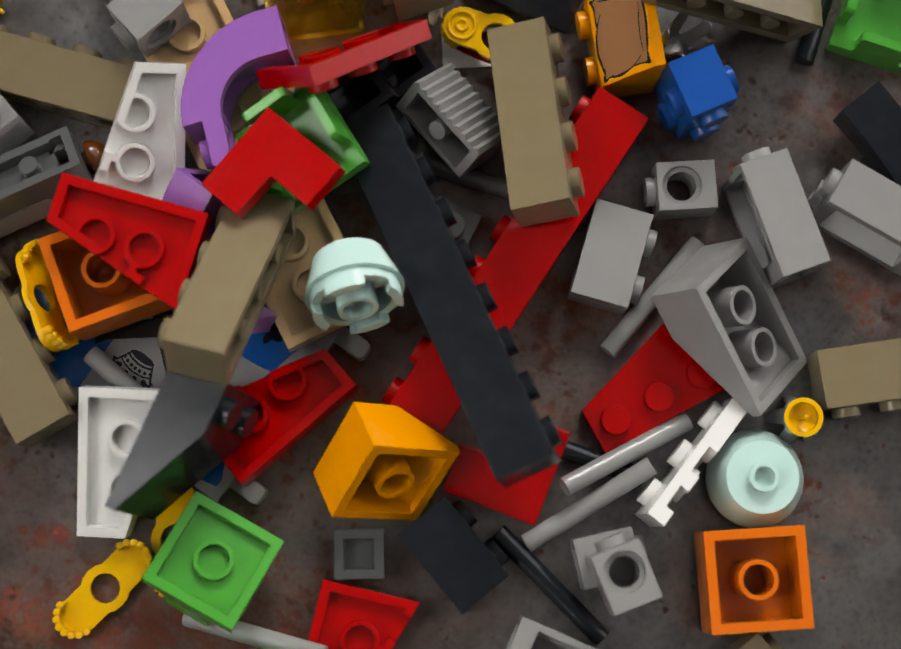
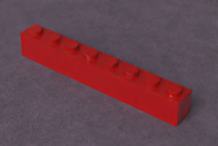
M600 86L592 99L585 95L582 96L568 119L575 123L574 127L578 141V151L571 152L573 168H580L585 188V196L577 198L580 215L521 227L515 216L511 219L504 215L489 237L490 240L495 242L492 250L486 259L477 255L475 260L478 266L470 269L477 285L486 282L497 303L498 309L490 313L498 329L506 325L511 332L649 119ZM424 336L408 360L415 364L405 381L396 377L381 402L386 405L400 407L443 435L462 404L433 341Z

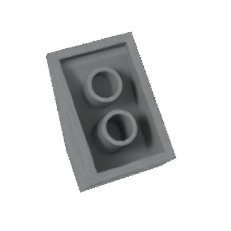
M747 237L701 246L651 295L672 339L753 417L761 416L808 362Z

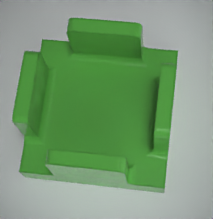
M840 0L824 50L901 74V0Z
M278 87L242 113V117L249 126L236 134L238 140L241 139L260 115L269 107L338 163L346 173L329 192L371 164L326 91L310 94L308 87H302L296 92H291L284 87ZM277 181L266 192L267 194L295 200V215L308 208Z
M196 491L143 575L142 582L162 593L166 604L205 626L212 622L231 633L267 576L269 568L283 546L284 541Z

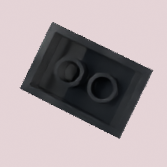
M167 372L105 506L116 511L154 520L238 449L243 438L245 439L250 436L258 420V411L256 409L260 401L229 384L224 386Z

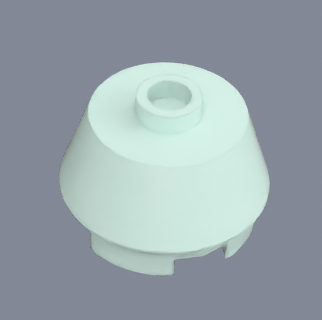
M359 237L340 239L322 247L313 257L304 302L306 307L312 312L315 324L325 331L331 326L330 324L336 326H349L351 334L369 332L390 322L389 312L397 306L403 307L404 300L402 294L405 289V280L385 250L376 241Z
M752 429L730 435L706 467L705 480L710 500L721 515L742 527H769L781 522L792 513L802 495L804 476L797 454L786 441L767 431Z

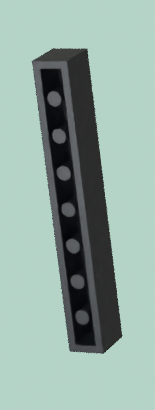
M387 103L348 123L347 126L371 163L358 172L356 176L496 480L507 488L561 462L555 447L563 443L551 417L548 415L541 419L533 401L541 398L540 393L528 370L521 373L518 372L511 357L520 353L506 325L499 329L497 328L490 313L498 309L497 303L486 282L477 285L470 269L478 266L466 240L462 239L457 242L450 229L451 226L458 222L446 198L442 197L436 200L430 185L438 182L425 155L418 159L416 158L411 145L418 142V139L406 115L397 119Z

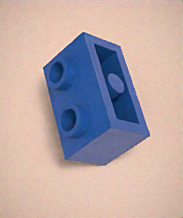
M714 44L667 64L654 90L659 104L656 105L658 118L666 131H673L677 142L690 136L694 142L700 141L720 130L718 124L729 117L728 112L738 99L736 93L739 92V84L732 68L729 65L723 66Z

